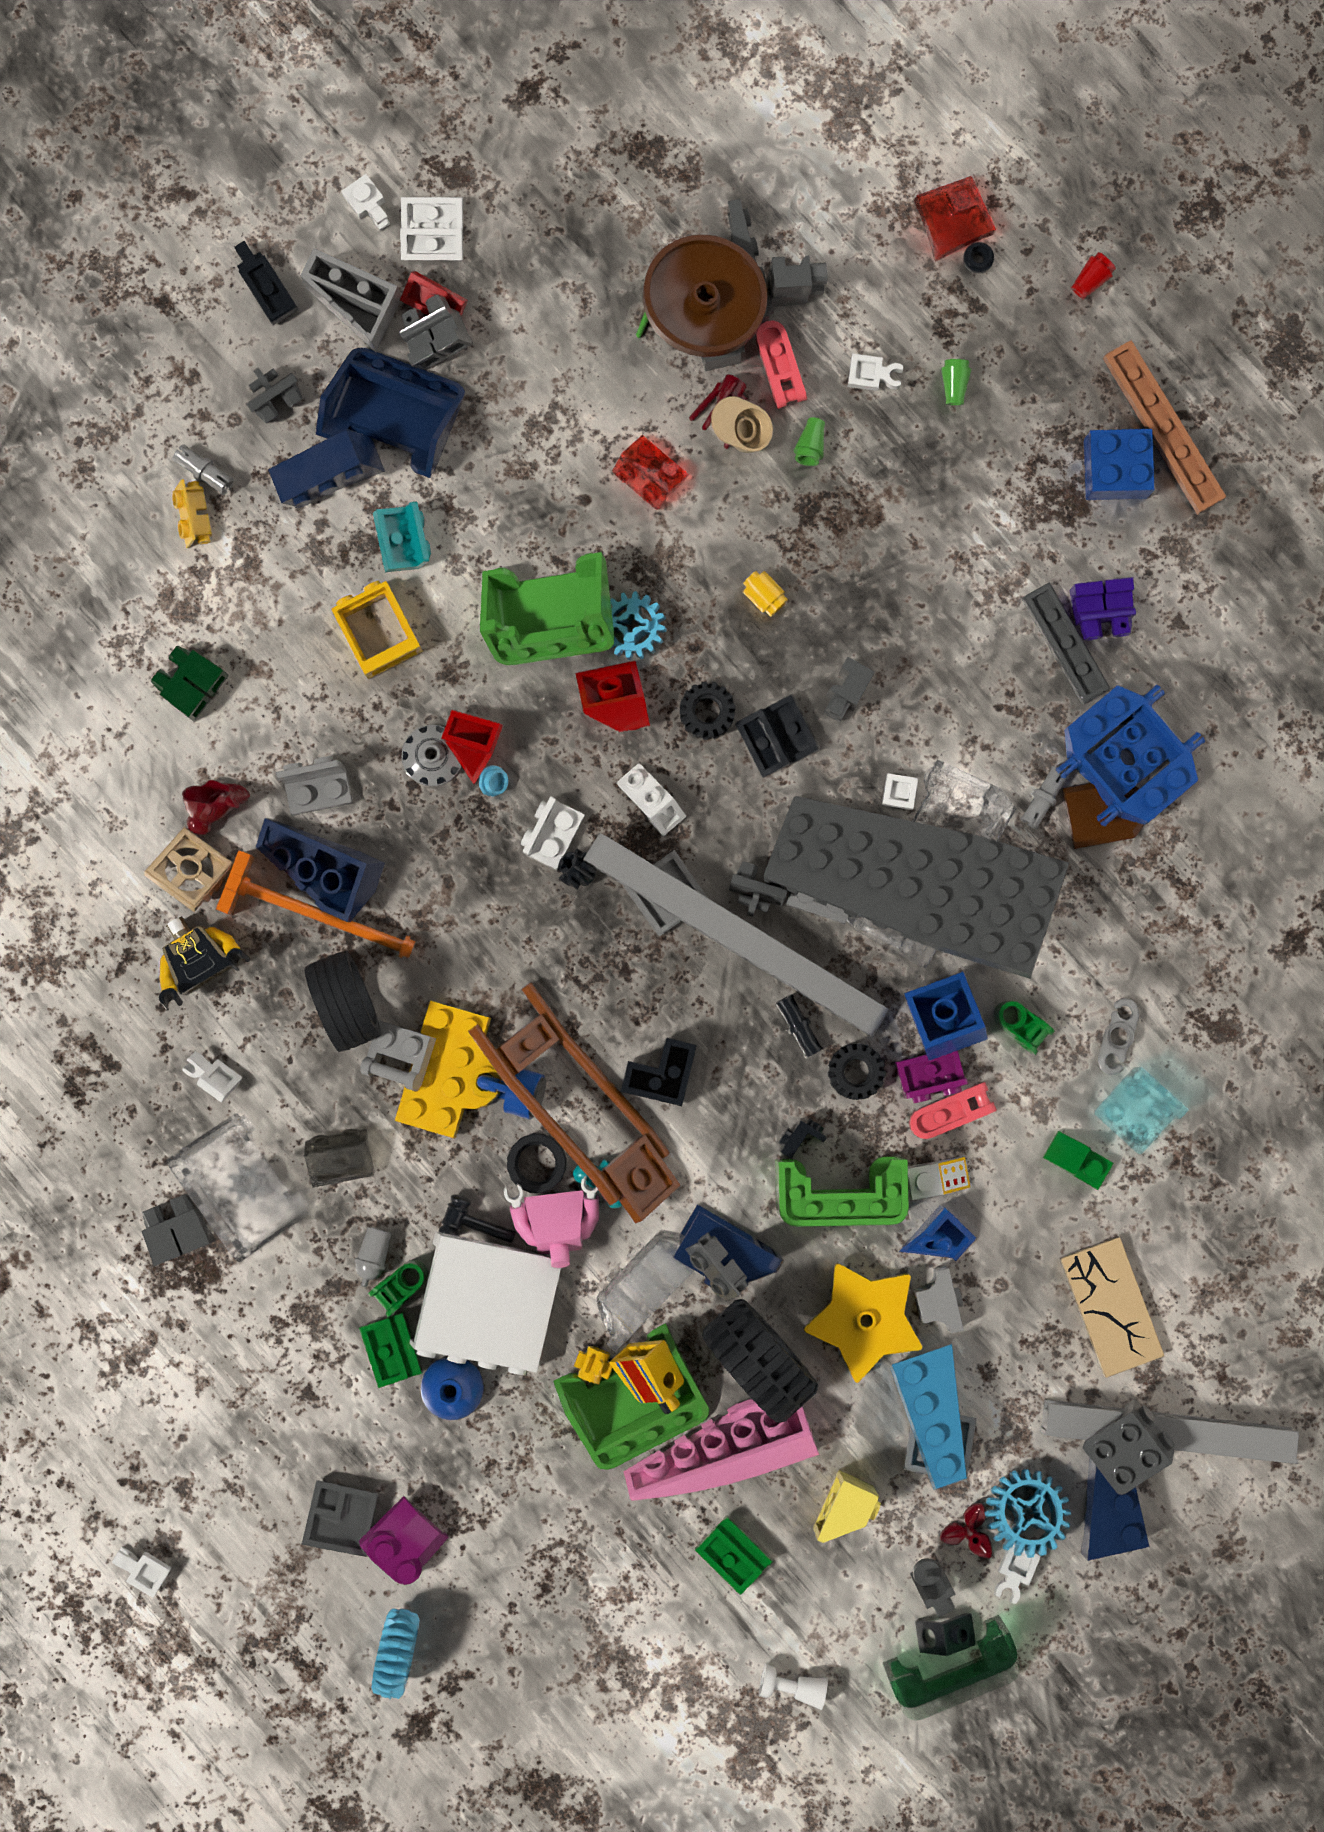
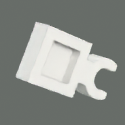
M852 353L847 387L878 391L880 382L890 389H900L901 381L892 380L890 374L893 372L902 373L903 365L893 363L883 367L882 357Z
M1013 1545L1012 1548L1005 1552L998 1572L1006 1575V1577L996 1585L994 1595L1000 1598L1005 1588H1011L1012 1596L1010 1602L1016 1604L1020 1599V1590L1018 1588L1020 1582L1029 1586L1041 1556L1035 1553L1034 1557L1027 1558L1025 1548L1021 1556H1015V1545Z

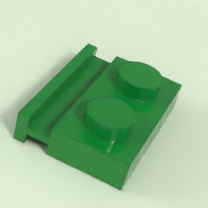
M404 1312L359 1327L378 1388L423 1373L418 1355L416 1354L417 1351L409 1344L412 1336Z
M728 1515L695 1547V1551L739 1595L772 1563V1559Z

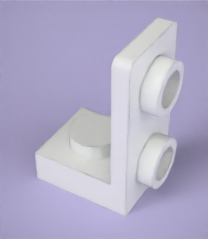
M637 764L617 781L620 789L643 811L663 837L686 817L675 799L641 764Z

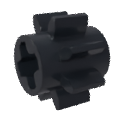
M577 848L575 852H567L561 857L558 864L559 871L563 873L559 877L560 881L578 890L580 886H587L594 880L596 869L583 860L587 852H582Z

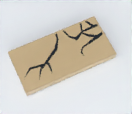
M1117 1236L1060 1258L1105 1378L1165 1356L1120 1237Z

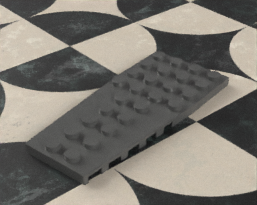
M795 796L764 872V881L767 883L772 881L785 886L787 891L794 894L800 892L813 897L817 903L826 906L828 903L843 909L845 914L856 918L858 915L871 920L873 925L885 930L888 927L901 932V936L938 951L1031 979L1069 867V862L978 835Z

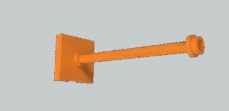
M240 850L238 851L216 910L233 915L240 895L245 897L248 894L399 951V958L410 957L415 941L411 940L410 936L406 935L405 939L402 940L355 921L346 922L322 911L318 907L251 883V879L247 876L255 857Z

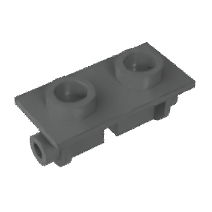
M707 1232L698 1239L697 1243L685 1249L690 1255V1261L693 1266L706 1275L714 1293L724 1298L725 1301L738 1297L740 1292L749 1285L746 1282L747 1276L733 1259L724 1266L720 1261L728 1255V1252L715 1235L711 1237Z

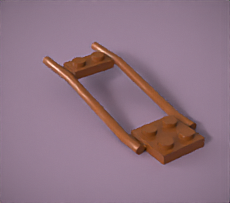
M530 982L521 990L539 1015L496 1049L478 1024L468 1030V1032L504 1083L592 1180L609 1206L619 1200L635 1224L641 1222L681 1186L662 1160L670 1152L650 1124L566 1032L532 982ZM557 1041L560 1042L642 1134L641 1137H638L601 1171L515 1076Z

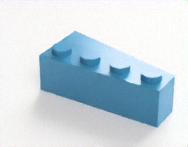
M952 1344L892 1364L890 1369L933 1490L965 1480L967 1477Z

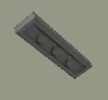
M1050 582L1023 596L1022 601L1080 703L1084 705L1111 689Z

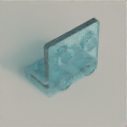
M1133 1067L1097 1107L1094 1115L1137 1154H1142L1173 1119H1181L1189 1109L1145 1069Z

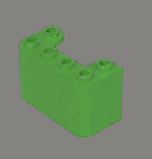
M900 1156L877 1158L869 1168V1188L815 1190H811V1177L807 1176L806 1169L801 1162L795 1159H775L777 1213L785 1223L796 1227L899 1224L906 1218L909 1209L907 1159Z

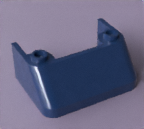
M698 1204L672 1247L677 1250L673 1256L674 1259L706 1277L703 1272L693 1266L690 1261V1255L685 1249L697 1243L698 1239L707 1232L711 1237L715 1235L728 1252V1255L720 1262L724 1266L733 1259L747 1276V1283L778 1272L784 1262L779 1252ZM706 1277L704 1283L710 1286V1281Z

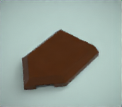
M1089 783L1062 788L1074 849L1136 838L1144 824L1117 816L1107 826H1103L1100 823L1109 815L1100 821L1097 820V815L1101 814L1108 806L1100 797L1095 785ZM1135 786L1124 796L1128 799L1140 788Z

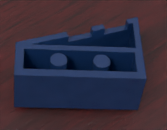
M346 429L269 468L268 471L281 503L301 508L309 505L313 499L385 472L373 439Z
M1089 1457L1086 1490L1087 1503L1086 1513H1084L1083 1523L1085 1525L1081 1554L1087 1561L1150 1547L1136 1487L1126 1494H1118Z

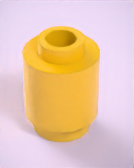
M755 571L743 582L746 586L743 593L762 613L766 612L770 617L777 613L788 601L784 596L785 591L766 571H763L761 574Z

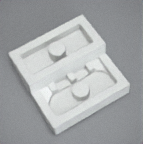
M401 197V260L463 261V198Z

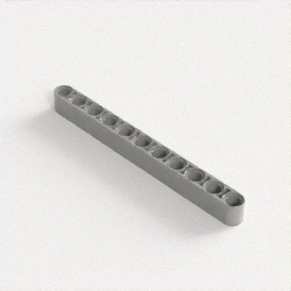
M599 833L583 860L864 1033L874 1037L888 1014L889 1009L609 837Z

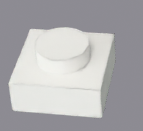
M887 773L882 805L913 810L918 778Z

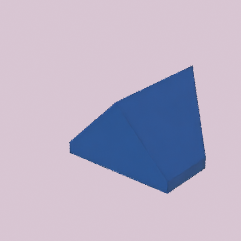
M939 1205L898 1252L947 1257L957 1261L975 1241L976 1237L950 1211Z

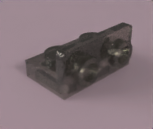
M348 1129L341 1134L331 1136L317 1135L305 1142L304 1158L312 1188L374 1176V1166L368 1146V1133L366 1129Z

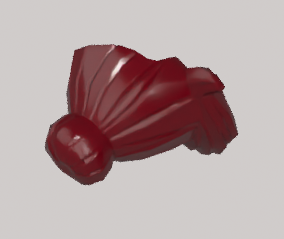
M208 780L201 786L186 788L182 792L186 810L190 814L186 820L188 830L200 835L208 834L211 831L213 822L222 819L233 807L239 808L241 804L248 801L250 797L249 791L241 785L220 783L215 780Z

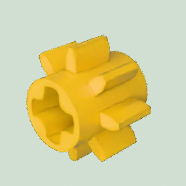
M588 1346L586 1353L579 1350L574 1367L580 1369L577 1376L594 1384H600L602 1377L609 1379L613 1369L608 1361L610 1353L594 1346Z

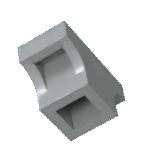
M948 1267L933 1268L934 1273L931 1282L922 1288L913 1289L919 1319L923 1324L933 1321L942 1322L950 1333L964 1331L958 1308L963 1306L959 1287H953Z

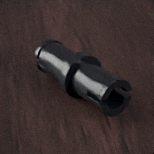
M793 994L776 1002L775 1005L789 1027L786 1029L789 1035L793 1034L804 1053V1057L808 1058L822 1050L823 1047L819 1044L809 1026L811 1021L808 1017H804L793 998Z

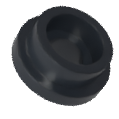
M975 242L969 245L963 255L965 267L977 274L988 271L994 262V253L991 247L982 242ZM980 255L984 261L976 263L973 260V256Z

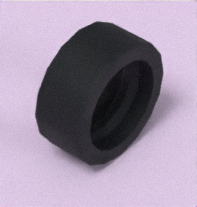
M532 1133L520 1138L511 1147L507 1156V1171L511 1180L516 1186L518 1183L522 1190L529 1193H543L553 1189L562 1180L566 1171L567 1157L564 1149L553 1137L546 1134ZM531 1145L547 1147L555 1158V1169L552 1175L541 1182H533L526 1179L518 1167L522 1151Z

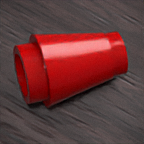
M1100 252L1095 256H1090L1071 286L1072 291L1084 300L1113 277L1112 273L1116 270L1115 265Z

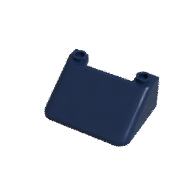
M355 348L350 351L320 397L315 435L328 439L346 429L355 431L412 453L410 461L412 470L417 474L431 478L464 400L465 390L455 381L412 367L410 364L368 348Z

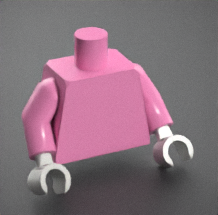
M586 1175L581 1181V1188L583 1189L581 1191L524 1197V1203L520 1201L523 1196V1190L518 1183L519 1194L516 1197L508 1196L506 1187L504 1188V1196L512 1204L509 1209L515 1230L528 1245L537 1247L538 1254H550L551 1266L554 1268H564L570 1265L569 1251L582 1249L583 1240L590 1238L599 1221V1196L596 1195L598 1189L597 1187L589 1188L587 1186Z

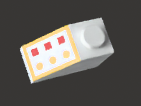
M965 1157L908 1166V1198L911 1200L945 1195L971 1188Z

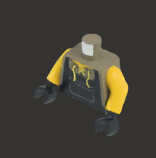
M182 916L178 917L166 925L174 940L162 948L164 954L160 958L159 980L161 993L159 1001L166 1011L169 1010L168 1004L172 1000H175L178 1006H181L183 1001L177 992L180 995L187 996L232 968L239 971L240 969L237 967L238 961L243 958L248 963L250 962V957L240 949L231 935L215 927L206 928L201 925L190 930Z

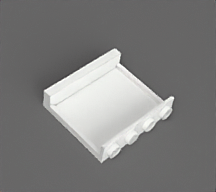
M435 1231L433 1245L436 1246L418 1326L414 1340L410 1339L409 1342L417 1350L416 1354L428 1358H435L436 1353L447 1355V1360L460 1364H466L467 1359L478 1361V1366L496 1370L497 1365L509 1367L508 1372L518 1375H526L527 1371L537 1373L561 1268L551 1266V1257L548 1254H538V1252Z

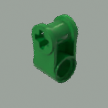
M1004 1001L999 1003L994 1010L993 1017L997 1025L1011 1035L1020 1046L1035 1056L1038 1053L1037 1048L1048 1034L1052 1035L1055 1032L1049 1024L1018 1002ZM1009 1006L1013 1007L1017 1013L1016 1020L1011 1024L1006 1023L1003 1018V1012Z
M409 1260L391 1276L388 1275L368 1295L377 1299L386 1310L385 1315L389 1317L426 1282L428 1269L421 1261ZM407 1268H414L418 1271L420 1277L418 1283H410L406 1280L404 1273Z

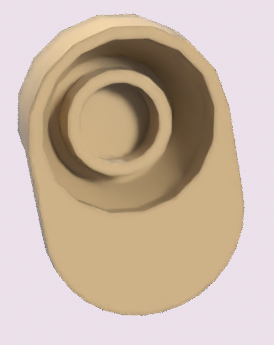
M733 396L723 398L715 405L712 411L711 423L716 436L721 441L743 453L760 451L769 444L772 438L773 426L765 410L746 400Z

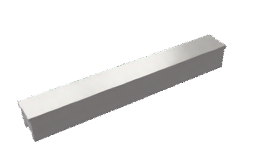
M1044 1399L1040 1431L1046 1436L1087 1440L1122 1417L1124 1408ZM1151 1411L1155 1418V1425L1161 1432L1166 1431L1174 1442V1449L1177 1451L1298 1464L1299 1432L1292 1431L1291 1427Z

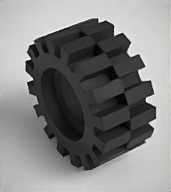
M705 681L699 685L691 686V689L685 692L680 703V720L685 726V730L692 733L693 737H700L703 740H708V738L716 739L720 735H724L732 726L736 707L733 702V696L726 691L727 689L723 685L720 687L716 682L711 684ZM710 699L717 703L720 713L716 720L703 722L698 719L695 708L700 701Z
M856 1043L841 1047L833 1054L831 1061H829L828 1077L831 1086L838 1094L852 1100L866 1099L876 1094L877 1090L882 1087L883 1079L886 1075L884 1070L885 1064L880 1057L881 1055L868 1045ZM854 1059L865 1062L869 1071L867 1079L860 1084L849 1082L844 1073L847 1063Z

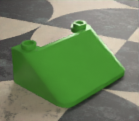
M666 1323L652 1330L647 1335L646 1342L665 1340L684 1378V1384L674 1393L680 1402V1406L673 1412L664 1414L657 1402H638L615 1371L611 1372L609 1379L602 1377L600 1384L590 1383L586 1385L585 1381L577 1376L578 1373H569L553 1381L566 1417L592 1460L600 1469H613L699 1425L709 1415V1407Z

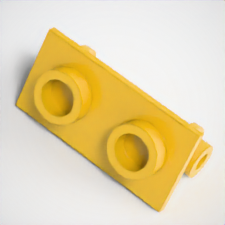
M182 479L172 492L173 505L175 509H179L181 519L178 521L179 536L185 540L186 548H189L195 540H198V544L210 543L212 531L208 514L197 515L196 511L207 509L204 488L200 486L199 481L188 482L187 487H185V481Z

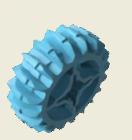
M1029 1469L1022 1470L1021 1478L1016 1471L1010 1472V1481L1006 1477L999 1479L1002 1488L998 1486L991 1488V1492L997 1499L991 1497L986 1499V1503L993 1506L994 1510L985 1511V1516L994 1517L995 1521L989 1523L987 1528L989 1530L998 1529L999 1532L993 1537L995 1541L1002 1540L1003 1538L1006 1539L1003 1544L1005 1551L1015 1545V1556H1021L1024 1548L1027 1558L1034 1557L1035 1549L1040 1556L1046 1555V1546L1051 1550H1055L1058 1547L1055 1539L1062 1541L1066 1538L1059 1529L1070 1528V1523L1064 1521L1063 1517L1071 1515V1510L1062 1509V1504L1069 1502L1068 1497L1059 1499L1057 1494L1063 1488L1058 1485L1052 1489L1050 1487L1053 1483L1051 1476L1046 1477L1041 1482V1471H1035L1032 1479ZM1018 1487H1028L1036 1490L1034 1495L1030 1496L1027 1501L1010 1495ZM1045 1499L1050 1508L1051 1520L1042 1511ZM1006 1504L1014 1516L1011 1528L1005 1517ZM1031 1506L1033 1512L1030 1514H1033L1034 1517L1025 1520L1023 1516L1025 1513H1022V1509ZM1029 1526L1036 1529L1041 1528L1045 1531L1044 1535L1037 1540H1027L1020 1537L1021 1533L1026 1531Z
M391 1609L388 1612L373 1672L371 1688L374 1694L389 1699H399L404 1694L418 1635L420 1619L417 1613L406 1609Z

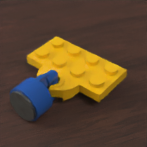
M429 1002L421 1034L434 1037L436 1041L420 1089L412 1091L404 1087L395 1121L450 1138H456L464 1109L487 1107L496 1098L504 1099L505 1113L529 1120L535 1118L504 1083L468 1032V1030L478 1024L486 1035L491 1018L437 1002ZM523 1069L515 1075L516 1078L542 1104L546 1089L544 1074Z

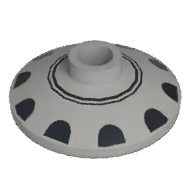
M422 726L414 730L404 742L401 756L404 769L419 784L425 786L446 784L461 769L457 758L446 742L441 739L445 729L443 726ZM435 749L437 751L436 758L432 760L427 759V750Z

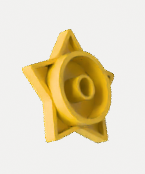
M835 1263L831 1300L803 1329L806 1333L839 1348L856 1383L862 1380L883 1355L919 1351L922 1349L919 1339L904 1315L911 1279L908 1273L869 1280L842 1264ZM866 1314L872 1317V1323L867 1327L860 1323L861 1317Z

